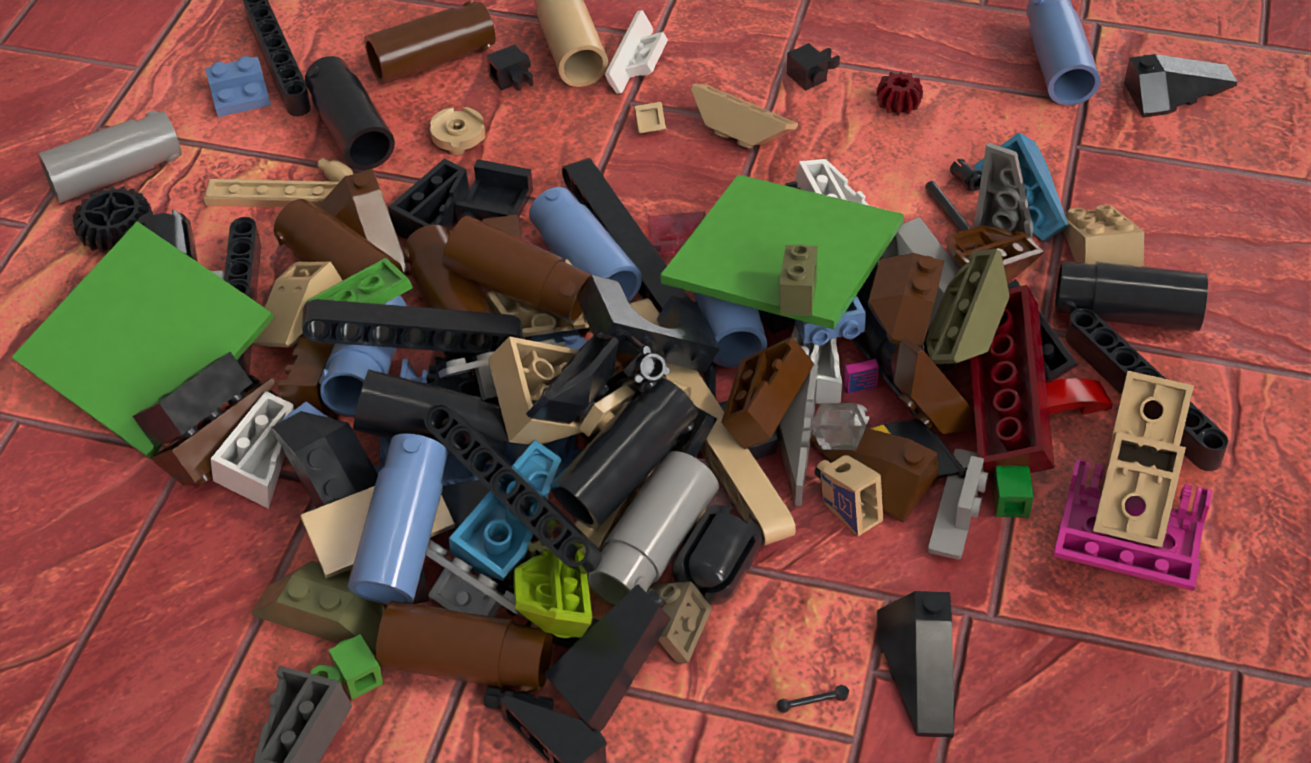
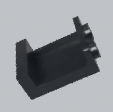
M478 159L474 165L475 181L463 202L456 201L454 204L456 224L466 215L482 222V219L517 215L519 220L533 192L531 169Z

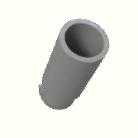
M150 111L145 115V118L136 121L131 119L38 153L40 164L58 203L66 202L152 170L154 165L162 162H175L182 155V151L167 114L164 111Z
M678 451L669 452L659 462L603 543L599 566L593 572L587 573L589 586L600 598L615 606L637 584L647 592L650 585L659 580L718 491V481L713 472L704 463L689 454Z

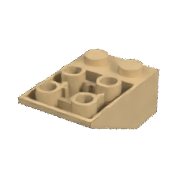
M1100 205L1096 207V210L1088 211L1083 208H1071L1068 210V213H1064L1069 226L1064 228L1063 232L1075 262L1095 264L1098 261L1144 266V231L1113 206Z
M295 262L276 279L265 306L267 310L272 312L275 318L252 343L254 346L288 348L298 343L300 335L303 334L302 319L306 301L343 281L331 262Z

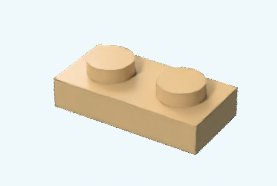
M623 385L595 403L579 429L588 437L602 430L632 399L635 391L629 386Z

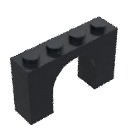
M591 275L577 299L592 334L594 335L597 331H600L603 334L615 337L619 341L617 352L634 356L640 353L626 339L627 334H631L643 345L648 346L651 353L660 355L665 360V363L706 372L721 349L695 301L671 295L657 317L660 325L658 326L644 319L630 306L618 281Z

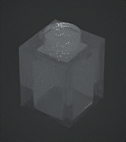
M821 403L815 417L811 421V432L816 437L821 449L857 450L866 428L865 421L856 403Z

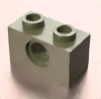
M803 244L785 246L780 278V315L812 316L817 283L818 246H806Z

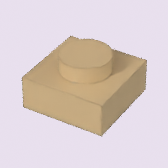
M662 102L633 107L638 134L666 129Z

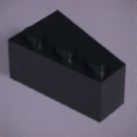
M444 158L388 206L389 215L396 234L407 240L413 232L429 225L443 226L450 232L456 221L454 204L456 201L463 202L469 192L467 170Z

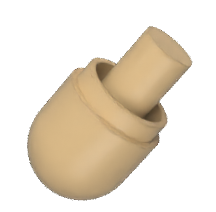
M322 158L318 162V168L324 171V176L329 181L340 182L345 176L353 174L352 169L340 161L332 160L330 162Z

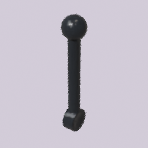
M839 685L832 692L790 701L780 699L776 707L779 712L786 713L792 707L836 698L839 701H845L849 696V689L844 685Z

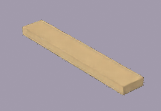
M210 179L204 201L206 206L285 207L294 200L305 199L314 206L321 207L320 203L339 182Z

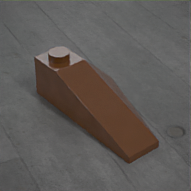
M827 418L810 440L811 445L830 463L842 456L849 455L881 475L883 513L903 523L939 476L938 453L908 438Z

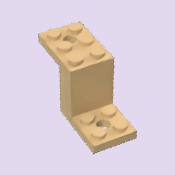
M1127 371L1105 462V467L1108 468L1093 527L1094 532L1162 548L1186 447L1180 446L1194 385ZM1148 401L1158 402L1162 406V415L1155 420L1148 419L1143 413L1145 403ZM1131 496H1138L1145 503V510L1139 516H1131L1125 510V502Z

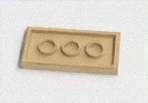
M375 486L300 515L326 579L352 569ZM442 495L430 537L454 528L453 519Z

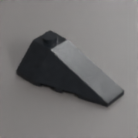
M1158 54L1129 58L1124 81L1143 118L1173 113L1177 111L1178 106L1185 103L1190 106L1197 103V99L1202 96H1214L1237 86L1238 83L1228 65Z
M914 591L877 610V643L881 653L884 652L887 659L889 672L900 690L902 703L916 736L953 738V645L950 592Z

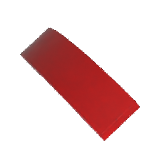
M1069 378L1046 383L1049 415L1079 408L1082 415L1112 409L1113 404L1100 381Z

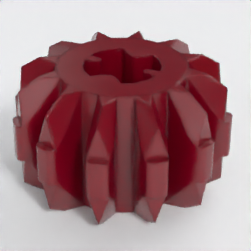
M902 71L899 74L890 72L889 76H882L876 91L880 108H886L887 113L897 112L898 115L900 112L910 114L911 110H918V106L923 98L920 78H913L912 73L906 75Z

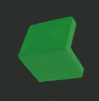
M996 466L992 483L996 517L1029 518L1034 498L1030 468L1028 466Z

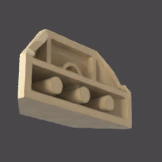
M692 85L691 91L705 125L715 129L714 134L724 138H730L731 136L738 139L737 144L743 147L753 148L754 145H764L797 129V122L779 116L710 85Z

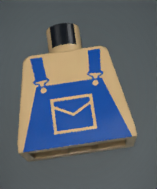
M849 455L842 456L832 463L828 460H823L816 466L814 474L821 480L825 505L856 536L862 535L883 521L881 475Z

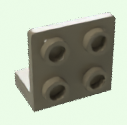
M692 581L650 585L647 593L653 589L667 603L662 609L671 618L657 642L662 644L677 664L689 663L712 607Z

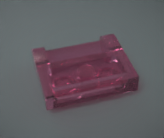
M705 211L648 216L650 241L659 256L661 257L662 253L678 252L705 218Z

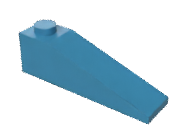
M1017 133L1000 147L1017 152L1033 224V233L1046 242L1069 225L1047 163L1036 142L1021 133ZM984 158L974 165L976 170L982 172Z
M534 440L513 466L548 498L551 490L550 484L555 480L562 459ZM512 481L508 485L507 494L514 490L516 481ZM490 491L449 538L450 554L473 566L472 570L475 573H482L488 577L504 581L526 555L533 533ZM538 502L531 506L529 516H533L537 512Z

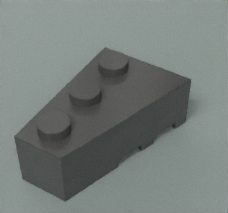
M279 666L276 674L279 679L275 694H271L269 705L271 706L268 722L263 724L254 763H319L352 705L340 681Z

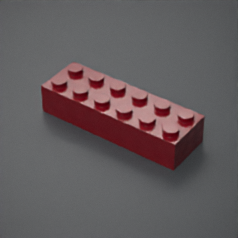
M1028 285L1008 289L1010 297L989 351L970 358L978 457L984 458L983 471L988 473L990 481H993L996 466H1028L1030 473L1055 468L1038 303Z

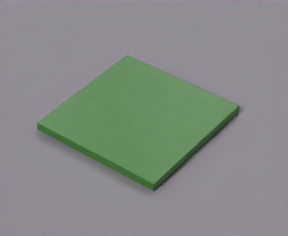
M738 174L661 273V284L780 315V278L785 246L797 244L818 246L817 283L812 316H781L834 330L903 224L904 214Z
M137 221L15 352L12 358L145 457L151 459L162 445L155 448L132 416L156 403L158 398L171 392L181 385L184 380L224 354L231 352L235 359L238 360L275 317L272 312Z

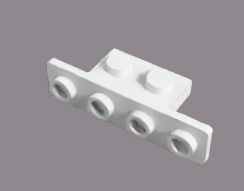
M643 10L636 12L605 73L608 83L616 94L623 92L629 78L639 75L646 76L653 72L668 41L664 32L652 34L653 27Z

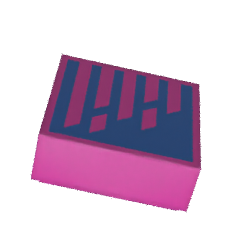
M875 359L845 366L844 388L847 394L877 388L879 366Z

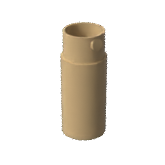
M534 0L538 10V20L561 79L568 85L575 87L591 85L598 81L607 70L608 57L584 0Z

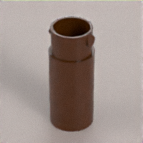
M468 1L463 4V7L458 9L449 8L364 37L365 50L375 77L382 85L470 55V52L479 49L481 52H484L494 45L496 41L494 25L487 8L482 2Z
M297 199L290 202L280 211L276 218L274 235L280 246L285 245L293 251L295 257L302 262H331L342 280L351 277L384 258H387L403 273V268L398 261L335 216L324 211L321 207L314 206L305 199Z
M469 215L461 218L455 225L447 240L442 257V265L446 270L540 313L545 311L571 324L576 322L583 313L577 299L592 274L566 263V260L560 256Z
M429 225L416 230L408 237L404 245V263H409L411 266L412 278L426 308L493 313L479 284L443 267V252L451 234L448 229L439 225Z
M391 601L387 605L380 622L376 658L381 668L500 688L504 685L516 686L518 691L530 693L536 690L541 691L545 685L547 677L544 673L550 668L553 635L543 631L534 623H531L530 626L515 624L514 620Z

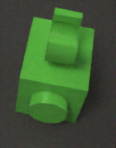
M361 634L351 639L343 640L328 650L333 667L319 665L310 671V674L340 681L351 700L384 684L380 666Z

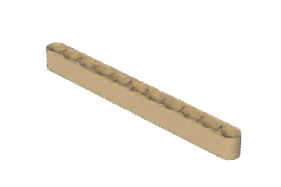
M646 298L629 303L644 319L660 326L657 321L659 312L650 299ZM665 363L666 367L670 369V373L668 375L664 374L662 377L690 386V399L695 406L717 418L700 452L746 523H748L749 519L753 520L761 530L764 538L761 546L763 547L794 536L796 529L790 511L749 449H744L721 423L724 411L697 370Z

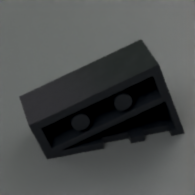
M228 352L184 380L181 385L171 392L158 398L156 403L139 411L132 417L155 448L179 436L182 440H185L199 430L197 424L203 419L208 423L223 412L220 407L226 402L232 405L246 395L243 390L251 385L252 381L233 354Z

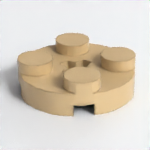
M454 107L435 114L430 122L432 142L441 149L449 150L453 155H461L466 149H470L484 140L486 135L483 117L474 109L462 107L463 111H454Z

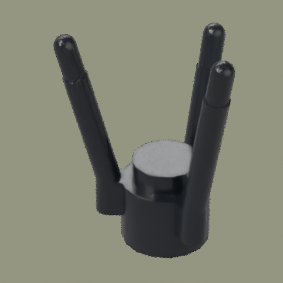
M627 334L626 339L640 351L641 355L635 362L636 373L616 382L617 386L628 385L634 382L639 383L643 379L657 380L664 374L668 375L670 373V369L666 367L665 360L660 355L651 353L648 346L643 345L631 334Z

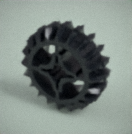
M112 186L110 190L104 191L101 189L97 194L90 193L89 199H81V205L75 207L76 212L72 215L73 228L76 236L79 237L84 246H89L91 251L99 249L101 253H104L107 250H111L139 218L152 211L143 194L137 193L134 188L127 190L125 186H122L120 189H115Z

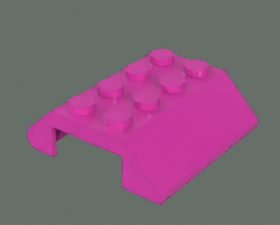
M1076 459L1053 557L1194 591L1200 564L1198 555L1204 522L1210 507L1212 490L1197 487L1190 512L1187 511L1192 485L1184 484L1179 497L1178 509L1171 508L1163 546L1160 548L1093 531L1102 491L1098 490V486L1104 472L1103 464H1095L1089 488L1085 487L1091 462ZM1131 496L1125 502V510L1131 516H1139L1145 510V503L1142 498Z

